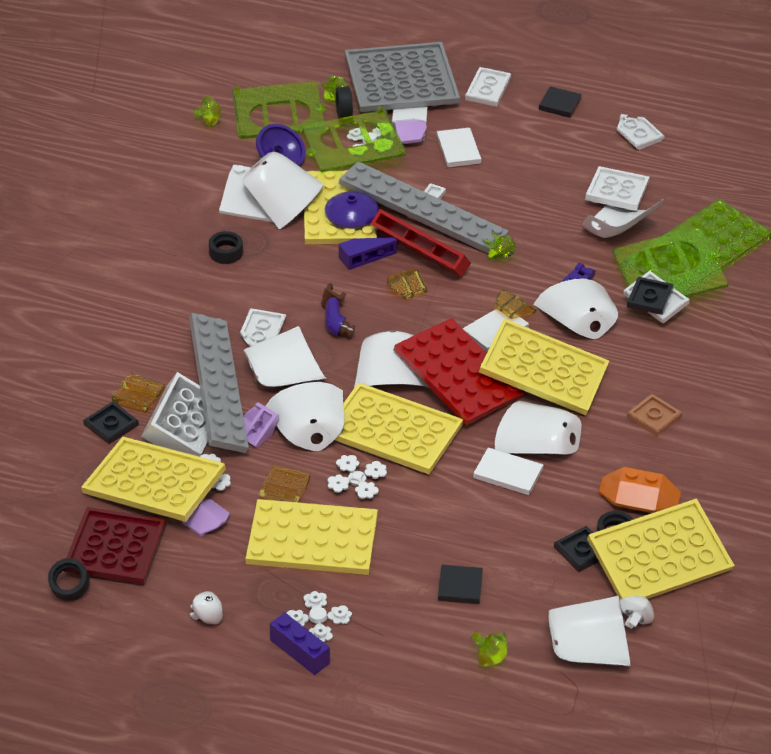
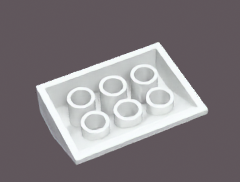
M233 165L227 179L219 213L273 222L243 182L244 176L251 167Z
M177 372L168 383L141 437L154 445L200 457L208 442L200 386Z

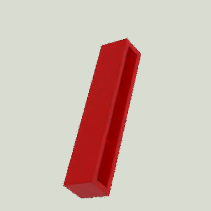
M381 209L370 223L380 234L388 238H396L397 243L460 278H462L471 264L468 258L461 252Z

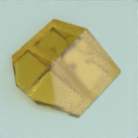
M409 268L387 278V284L390 288L402 295L405 300L428 292L418 270Z
M504 289L499 292L494 304L495 308L510 319L534 314L537 311L522 298Z

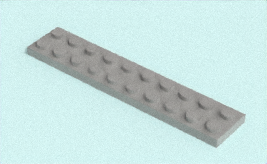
M357 162L339 178L340 185L352 191L364 193L380 204L490 255L508 237V230L361 162Z
M191 313L189 321L209 446L246 453L249 446L227 321L203 314Z

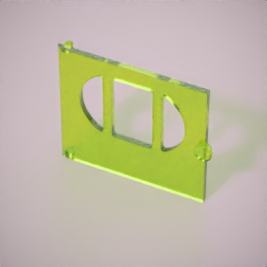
M317 81L239 89V86L236 85L235 89H232L238 137L241 139L256 138L265 126L270 125L267 105L290 103L293 125L285 126L291 128L296 133L325 130L323 112L326 111V106L321 104ZM295 103L305 105L310 111L309 117L302 123H298ZM259 106L262 107L264 127L254 124L250 119L252 111Z
M379 107V111L302 125V130L310 148H307L306 154L314 156L321 173L352 167L357 162L368 164L403 157L407 154L387 111L383 110V107ZM364 123L374 125L381 131V136L378 140L372 142ZM357 124L366 144L344 148L335 128ZM330 130L338 149L327 147L321 142L320 138L324 132Z
M701 227L618 247L612 251L628 287L638 277L643 276L635 266L636 259L641 253L645 254L655 275L666 283L674 284V288L686 297L728 287V282L716 260L720 255V251L715 248L711 249ZM679 243L687 244L699 253L700 262L695 269H691ZM673 245L686 272L663 278L650 250Z

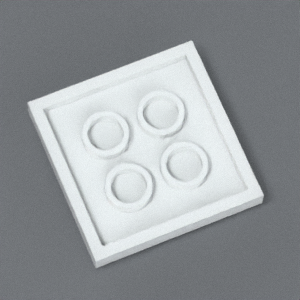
M599 166L588 188L585 200L637 211L650 177Z

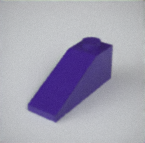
M354 238L339 243V259L348 270L397 254L396 238Z

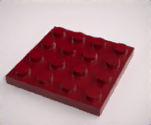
M86 507L66 558L80 561L85 566L89 576L144 585L165 529L166 520ZM76 569L64 570V572L80 574Z

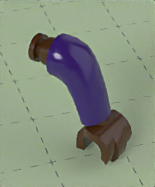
M329 283L324 289L321 301L322 307L326 309V328L333 335L347 334V337L351 338L356 326H350V323L346 322V317L340 314L339 309L344 302L346 293L336 294L332 291V284Z

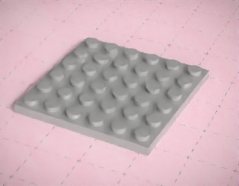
M442 42L345 50V58L360 112L460 103V96Z

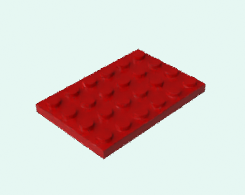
M453 318L401 341L394 346L393 350L459 418L463 419V423L466 426L522 398L525 394L524 390L479 373L480 366L487 353Z

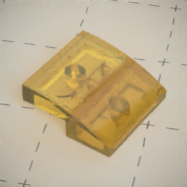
M131 373L122 380V387L112 395V401L146 413L162 394L165 384Z
M272 465L268 478L264 480L259 497L274 501L300 503L311 476L309 473Z

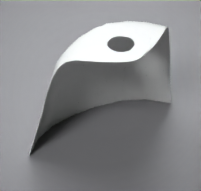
M277 152L266 154L248 170L243 178L245 186L279 230L296 217L323 186L322 182Z
M664 199L647 210L637 209V211L606 205L594 217L587 216L582 223V227L594 235L603 238L622 234L658 209Z
M584 278L560 282L549 287L540 294L533 304L572 331L591 339H598L604 335L618 318L617 308L605 288L593 280ZM590 308H595L596 311L590 312ZM593 321L600 322L601 327L597 332L590 330V324Z
M299 326L243 350L256 380L263 386L281 387L306 381L326 379L316 363Z
M387 331L365 338L360 351L354 388L358 383L367 386L409 384L430 388L393 350L395 344L414 335L400 331Z
M311 382L295 385L281 390L265 406L279 415L276 426L290 442L311 451H321L326 448L341 433L344 426L343 390L333 384ZM316 419L317 422L311 424L310 420ZM314 433L322 434L323 440L320 444L311 442V436Z
M518 401L510 406L498 426L495 450L504 453L571 454L578 450L582 424L576 415L568 411ZM564 422L567 423L566 428L563 426ZM571 433H574L576 438L574 445L570 443Z
M619 596L549 610V625L553 648L558 657L573 662L630 666Z

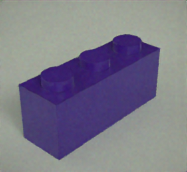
M283 613L270 623V641L313 675H316L330 664V647L287 613Z

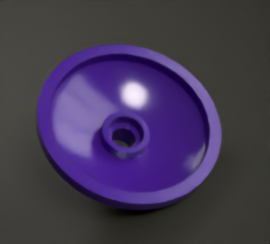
M270 124L265 126L257 135L256 148L261 158L270 152H277L298 166L303 162L305 158L304 143L300 136L291 128L281 124Z
M356 191L339 193L330 198L325 205L327 219L336 226L348 229L369 225L378 213L376 201L370 196Z

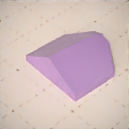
M418 119L391 121L398 144L422 141L427 128L425 121Z
M259 402L247 411L243 417L248 443L257 448L273 435L279 418L278 414Z
M212 499L202 500L188 520L181 522L202 537L205 533L223 525L230 517V513Z

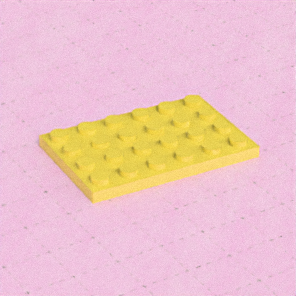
M348 170L306 171L322 182L323 186L304 208L305 245L339 244L354 238H377L376 229L371 224L356 229L342 228L331 223L325 215V205L330 198L342 192L352 191L339 184V178Z
M503 319L480 366L479 373L586 416L609 360Z
M358 383L343 403L344 426L341 433L335 438V441L430 474L463 426V419Z
M122 437L83 484L81 489L84 494L186 522L224 473L226 467L225 463Z
M257 499L246 554V564L369 575L378 509Z
M697 499L589 534L587 537L617 596H619V600L628 596H643L649 599L733 570L735 566Z

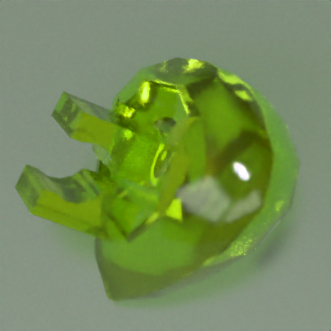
M328 75L329 81L327 83L322 81L320 84L325 89L324 100L334 101L336 88L349 85L343 77H330Z
M205 95L201 101L202 109L193 110L194 117L203 116V122L212 127L221 115V107L214 98Z
M493 232L491 235L494 236L495 243L489 242L487 238L484 240L491 248L488 256L489 259H506L516 251L515 241L510 235L498 237Z
M477 631L474 632L471 639L480 645L477 653L480 666L495 665L505 659L507 654V636L505 633L496 632L484 637Z

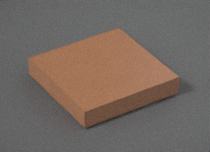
M653 394L649 395L627 413L628 419L655 436L660 435L682 416L681 411Z

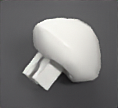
M209 591L195 596L191 605V609L194 612L190 613V617L194 620L201 619L206 624H219L223 619L222 604L219 598Z
M628 596L620 599L622 612L629 616L625 622L626 626L632 629L638 623L651 624L654 622L653 607L646 597Z

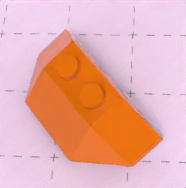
M622 467L602 477L598 494L604 496L614 506L655 513L679 505L681 491L663 474Z

